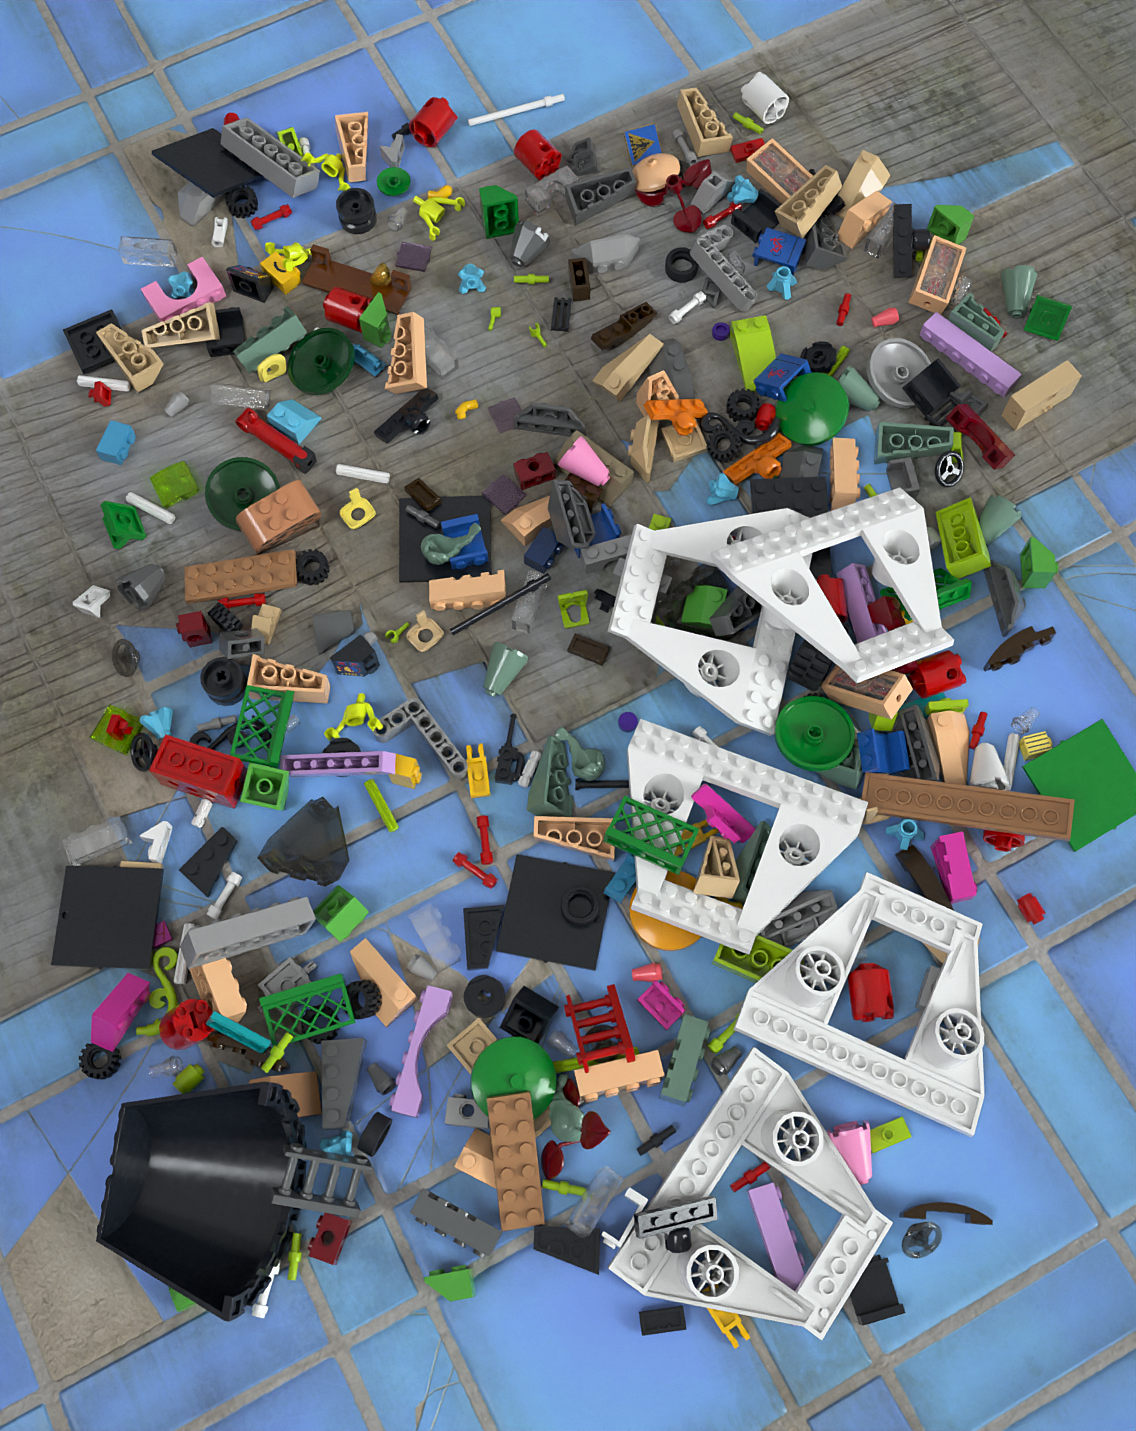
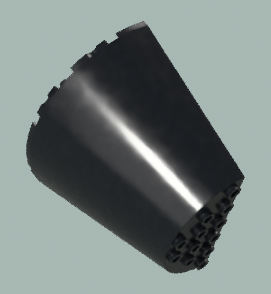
M259 1082L122 1103L118 1113L119 1120L117 1131L114 1135L113 1152L110 1157V1165L113 1166L112 1175L107 1177L105 1182L106 1189L104 1200L101 1204L102 1211L97 1226L96 1242L224 1321L230 1322L244 1314L245 1309L243 1308L246 1306L252 1307L257 1301L258 1296L264 1293L272 1281L269 1275L273 1267H277L279 1261L282 1262L285 1256L287 1245L293 1235V1232H289L292 1220L297 1221L300 1208L272 1204L270 1197L272 1187L279 1188V1186H282L289 1157L284 1154V1144L298 1143L307 1148L305 1125L298 1119L297 1113H299L300 1108L296 1099L292 1098L291 1092L283 1089V1086L277 1083ZM299 1158L290 1186L294 1191L303 1190L306 1178L307 1161H302Z

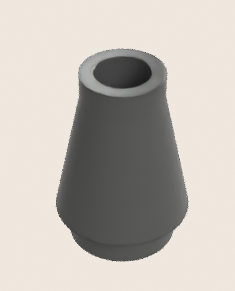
M733 1046L731 1049L714 1057L710 1065L717 1075H727L742 1054L737 1047Z
M373 1063L367 1068L377 1093L386 1095L396 1086L394 1078L377 1063Z

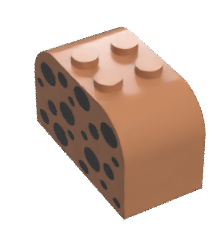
M296 480L243 510L237 515L236 523L256 555H259L320 519L321 511L301 480Z

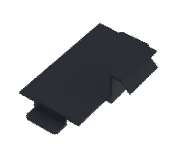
M596 589L594 592L596 594L595 599L602 602L599 609L608 613L610 606L614 608L616 597L603 590Z

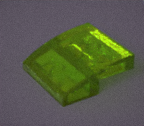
M186 461L172 464L150 477L162 506L167 509L180 499L186 501L200 491Z
M109 704L89 738L116 752L127 755L133 738L141 732L144 725L140 723L139 717L128 714L125 710ZM112 714L120 715L129 723L128 726L133 727L131 735L125 734L123 741L115 740L106 733Z

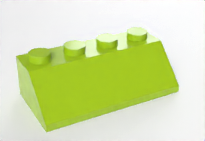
M757 935L750 954L720 944L712 964L753 983H757L793 950Z

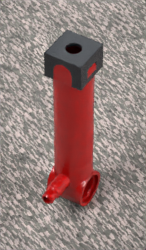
M247 407L235 420L236 425L242 431L251 433L294 463L295 467L304 474L317 462L313 451L306 446L301 447L262 420L252 409Z

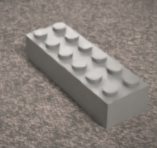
M248 117L222 126L221 145L292 198L317 189L320 170L312 164L308 167L306 161H301V156Z
M294 897L287 903L281 904L277 902L266 909H253L249 914L241 915L239 913L231 916L228 920H214L207 926H193L187 931L180 948L187 968L191 969L304 935L316 918L307 897L301 899L300 897Z

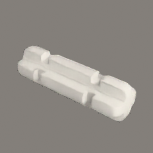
M535 750L531 752L530 759H528L522 772L523 776H520L518 785L527 788L529 786L530 779H532L538 766L537 762H540L542 756L540 752Z
M201 800L195 813L197 816H194L191 822L193 826L203 827L204 818H207L213 805L210 800Z

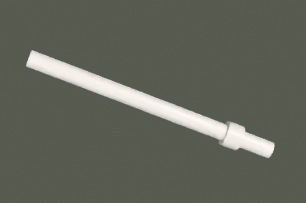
M564 94L553 97L549 95L543 97L542 100L468 119V124L473 126L543 106L550 107L554 103L565 101Z

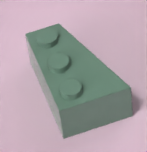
M970 292L951 311L947 320L992 352L999 344L1005 331L992 316H988L983 311L984 307L981 304L978 305L973 300L974 296Z

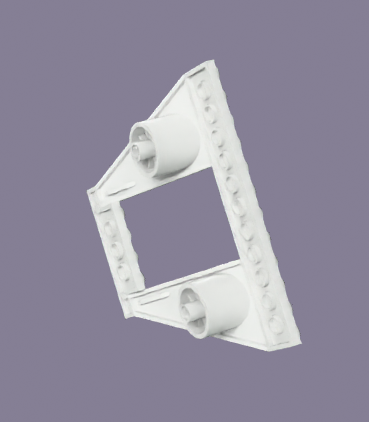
M901 488L711 552L710 558L736 585L762 605V616L766 622L780 629H793L842 668L856 683L953 646L954 639L941 626L924 508ZM862 536L874 556L873 576L881 584L895 590L914 622L854 645L802 556Z
M784 508L656 531L636 524L633 528L608 632L628 640L683 682L689 692L697 697L704 698L735 723L769 736L774 735L795 637L793 629H780L770 625L763 618L761 608L752 648L650 622L667 555L715 566L721 570L710 558L712 551L809 519V517ZM812 553L802 556L808 568L810 567ZM703 657L708 658L707 663H705Z
M640 719L627 749L631 799L686 823L694 803L691 795L699 789L702 780L774 806L779 808L743 910L706 895L694 894L693 890L664 880L668 870L635 855L637 893L631 909L743 953L750 954L755 937L857 838L868 802ZM631 806L632 814L636 812L634 806ZM642 814L644 823L655 821L652 814ZM638 816L632 818V828L641 825ZM668 821L660 823L664 832L674 829ZM657 824L647 827L650 836L660 833ZM643 829L633 832L637 839L647 838ZM676 833L666 836L669 845L679 842ZM662 837L652 840L655 847L661 848L666 846ZM677 847L671 848L673 855Z
M866 872L858 893L747 991L733 1030L972 1137L976 1130L985 1096L982 1051L984 1032L981 1025L978 938L983 924ZM871 919L948 953L904 1059L827 1025ZM807 960L809 967L800 964V962ZM800 970L805 972V977H801ZM807 980V982L811 984V986L809 987L808 985H806L804 981ZM825 981L830 983L829 990H827L824 984ZM819 986L821 991L814 990V987ZM944 1021L948 1029L940 1027V1023ZM939 1033L943 1034L944 1040H941ZM958 1048L960 1054L953 1053L954 1049Z
M752 1047L644 1211L709 1196L739 1148L743 1146L842 1214L796 1291H793L702 1224L694 1225L691 1228L692 1246L689 1251L684 1253H671L665 1248L664 1233L641 1239L637 1238L634 1226L607 1268L644 1296L803 1326L817 1338L823 1340L893 1222L874 1208L790 1074L758 1049ZM793 1117L802 1122L799 1128L795 1127ZM789 1119L790 1127L787 1129L781 1126L782 1123ZM804 1127H806L809 1134L803 1131ZM780 1129L784 1132L783 1139L777 1140V1133ZM784 1142V1144L786 1145V1148L783 1151V1153L780 1151L778 1146V1143ZM799 1148H805V1149H807V1150L800 1156ZM790 1149H794L795 1159L786 1158ZM708 1250H717L719 1252L714 1261L710 1259ZM704 1252L705 1260L700 1263L696 1260V1257ZM722 1257L726 1264L725 1267H720L718 1265V1262ZM693 1262L699 1265L698 1272L691 1273ZM699 1276L701 1279L697 1288L694 1287L691 1277ZM722 1282V1284L717 1289H715L714 1284ZM705 1283L710 1284L711 1291L702 1292L701 1289Z

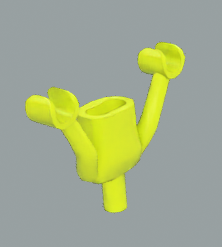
M305 153L301 161H306L308 167L312 163L323 162L321 168L331 177H336L339 173L340 187L337 189L338 191L350 189V186L344 182L345 167L341 161V154L332 155L326 153L314 158L310 153Z
M415 196L413 202L421 206L419 215L430 228L429 238L432 241L436 239L435 234L439 236L440 231L431 221L437 223L445 213V208L438 203L454 205L456 211H461L460 205L465 206V200L462 197H458L456 200L433 197L424 201Z
M272 242L265 244V251L271 255L275 251L278 254H284L286 258L283 259V267L287 271H293V267L302 264L311 255V248L305 249L297 242H294L292 245L283 246V249H276L275 243Z
M359 693L356 703L346 707L343 719L336 729L333 727L326 729L324 735L329 741H331L332 737L335 739L339 738V733L345 725L358 726L363 724L366 714H368L370 719L367 725L372 731L376 727L379 730L383 728L381 722L375 717L371 705L364 702L365 694Z

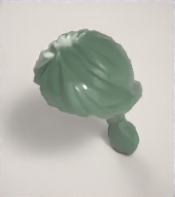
M473 523L467 535L456 538L446 537L441 534L427 535L421 542L422 553L432 564L440 565L449 562L450 558L456 557L460 553L461 548L472 542L474 536L481 531V527L477 523Z
M559 727L555 732V736L561 741H568L569 751L572 754L571 764L574 776L586 781L599 778L605 770V754L601 750L594 748L584 749L580 746L575 736L569 734L563 727Z
M561 1074L557 1079L553 1101L549 1106L551 1130L561 1141L577 1142L580 1140L582 1120L585 1115L577 1106L565 1098L563 1088L567 1083L568 1075Z

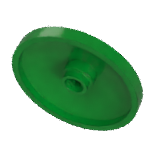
M807 373L795 378L783 389L787 400L785 402L777 401L776 418L781 420L779 423L780 430L794 443L805 446L819 445L832 439L844 426L849 412V401L844 388L835 378L823 373Z
M807 696L793 700L782 709L775 724L774 737L780 753L786 760L801 769L817 772L833 769L844 762L854 745L855 730L851 718L837 703L823 697Z
M522 1037L498 1039L486 1046L474 1062L470 1077L472 1096L479 1109L488 1117L486 1097L530 1091L534 1120L547 1109L553 1099L556 1089L554 1064L548 1053L532 1040Z

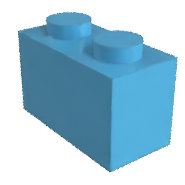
M110 420L96 449L101 460L122 465L128 456L131 444L135 442L136 435L132 427Z

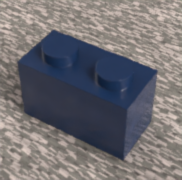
M543 527L525 553L524 564L544 574L547 569H551L555 556L562 552L564 545L556 540L553 531Z

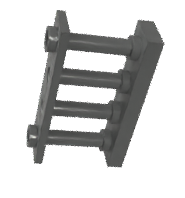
M298 1143L284 1144V1154L289 1157L282 1186H279V1188L272 1187L270 1194L272 1204L353 1218L359 1217L360 1207L354 1198L362 1170L371 1171L372 1169L367 1157L362 1155L352 1157L308 1149ZM298 1158L310 1160L311 1163L303 1190H292L290 1186ZM319 1163L332 1164L325 1193L322 1195L313 1194L312 1189ZM341 1166L354 1168L346 1197L343 1199L333 1196Z

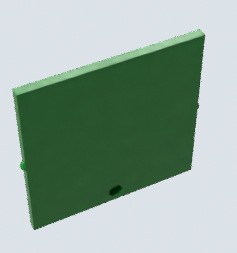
M1103 719L1098 720L1067 740L1060 741V744L1021 766L1038 795L1075 800L1070 841H1067L1073 852L1078 851L1110 830H1115L1118 825L1136 815V772Z

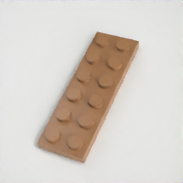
M294 550L184 567L185 601L187 604L297 587L296 554Z
M530 1091L486 1097L501 1231L543 1225L545 1220Z

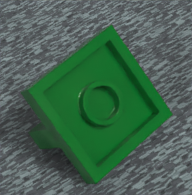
M1037 294L1035 302L1031 306L1024 331L1058 341L1072 305Z
M104 501L100 505L104 513L102 519L114 549H121L130 539L143 541L147 537L135 506Z

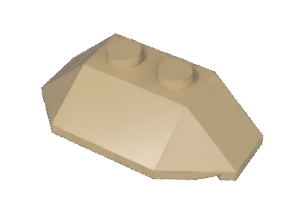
M648 414L636 422L635 429L631 430L630 440H633V445H629L628 456H631V465L646 482H650L659 420H651Z

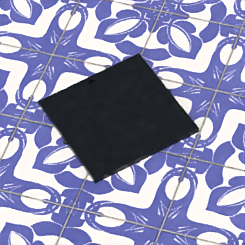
M214 128L152 150L151 154L212 198L264 177L222 146V134Z
M490 495L440 497L442 503L428 512L413 498H399V582H429L430 580L450 577L460 580L464 575L480 577L481 573L489 572V575H492ZM411 505L420 511L423 510L429 513L430 517L440 522L478 514L489 561L482 565H470L461 570H452L450 561L440 565L430 563L422 553L421 542L430 534L443 535L442 526L440 524L439 528H435L426 522L418 521L417 517L405 511L406 507Z
M517 854L496 952L541 960L544 963L551 962L595 971L609 902V896L604 894V890L612 880L614 873L567 864V862L560 863ZM577 885L590 887L599 898L600 907L598 915L593 922L585 926L570 924L565 920L561 912L563 894L567 889ZM576 894L569 900L568 909L576 917H585L591 912L592 902L586 895Z
M66 866L51 965L98 967L99 969L151 970L164 869L117 866Z

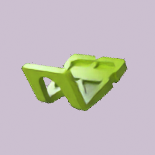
M587 590L557 596L564 628L568 629L589 624L586 609L588 600ZM572 605L580 606L581 619L579 622H572L566 611L568 607Z

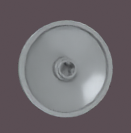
M900 338L887 339L877 345L868 357V380L876 394L886 403L898 408H912L916 405L902 387L928 367L931 362L924 351L914 343Z

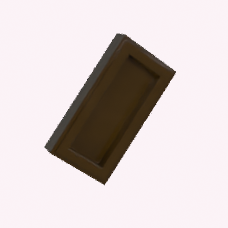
M420 478L404 487L405 492L427 512L442 503L441 498Z
M576 633L567 649V652L603 666L610 651V647Z

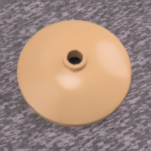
M657 153L642 159L632 170L636 180L635 189L642 192H651L664 188L665 184H667L668 176L672 174L678 175L680 172L678 159L667 153Z

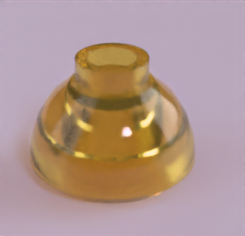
M384 262L379 264L371 276L370 284L375 286L385 285L387 287L390 283V271Z

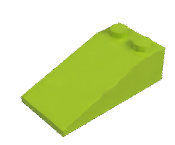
M766 315L731 321L729 335L745 390L750 389L751 393L753 391L757 392L753 380L776 359L771 330Z
M971 497L935 512L946 568L951 575L960 579L991 566L989 552Z

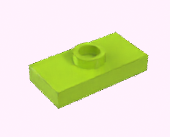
M951 698L928 702L924 708L925 715L949 710L964 713L969 703L968 699L951 700Z
M903 1116L870 1130L871 1154L912 1137Z

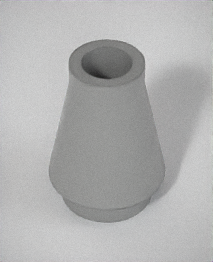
M179 390L177 393L174 392L163 410L172 418L173 415L188 406L187 403L190 400Z
M416 954L406 967L410 970L409 973L431 982L438 972L421 955L418 956Z

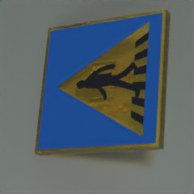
M656 123L623 131L631 166L637 165L642 159L650 155L662 153Z

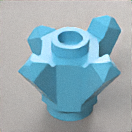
M741 175L736 176L732 192H729L727 195L728 201H734L735 204L754 203L758 197V190L752 186L749 179L745 180Z
M473 264L465 265L457 274L462 279L458 291L464 294L468 289L476 288L478 292H484L486 287L480 279L484 271Z
M782 266L772 273L773 278L766 286L768 291L781 292L782 297L785 300H789L791 298L790 285L793 286L798 282L791 274L790 269Z
M183 271L167 279L173 289L169 295L171 299H177L178 296L188 298L194 293L193 277L190 273Z
M720 473L717 480L709 481V491L712 494L707 497L706 502L709 505H713L726 500H735L739 488L734 483H731L724 473Z
M162 707L159 710L150 712L149 716H141L140 723L152 732L156 740L164 738L165 734L171 735L170 726L173 710L170 707Z
M902 818L898 825L886 827V834L895 836L900 842V849L902 850L908 849L909 842L912 839L924 841L925 833L918 829L916 823L911 819Z
M345 1130L341 1133V1137L337 1135L330 1139H321L319 1147L325 1152L352 1156L353 1133Z

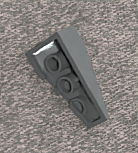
M823 213L807 232L805 244L806 265L821 270L842 263L847 259L844 244L839 243L838 233L833 232L831 228L833 224L828 215Z

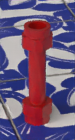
M733 201L727 209L715 216L710 215L703 220L705 228L715 227L718 221L732 214L737 208L742 210L741 203L735 204Z
M289 205L279 206V210L260 219L258 216L250 221L253 229L260 230L268 222L282 216L284 218L292 214Z
M255 593L254 597L229 600L227 597L219 599L218 602L230 611L231 607L256 604V607L262 606V604H266V598L264 593Z
M486 815L478 816L476 819L477 828L480 829L481 864L490 865L493 864V855L489 847V819Z
M460 852L454 856L452 862L459 868L463 866L481 879L485 887L492 889L496 885L498 879L491 873L486 874L468 861V856Z

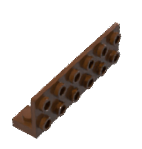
M312 245L310 251L313 261L302 280L303 285L327 293L338 286L372 299L379 292L382 294L386 312L395 315L399 314L411 290L410 275L393 270L391 279L332 261L329 249Z

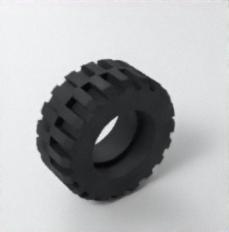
M841 622V624L843 625L844 629L848 634L850 628L848 627V625ZM804 639L788 670L787 676L789 680L808 690L817 691L830 670L833 661Z

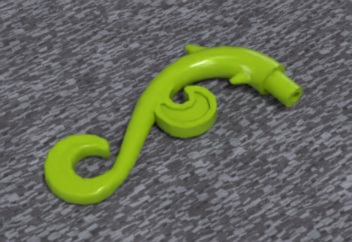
M163 947L155 952L152 961L155 973L164 988L155 989L150 995L149 1002L153 1008L162 1009L166 1006V1003L162 1002L161 999L167 997V1012H169L178 1005V1000L174 987L159 966V961L164 956L169 957L170 962L164 967L166 971H169L177 965L178 953L173 948ZM157 1018L153 1024L137 1027L136 1034L147 1035V1037L159 1035L161 1020L159 1021Z

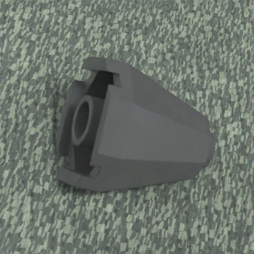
M526 220L522 223L518 221L513 235L510 259L517 267L527 266L550 244L549 235L546 233L544 235L541 234L542 229L539 226Z
M149 564L124 574L115 581L116 584H119L117 586L118 591L128 603L132 605L134 601L138 604L135 608L146 610L152 605L165 580L164 570L159 565Z

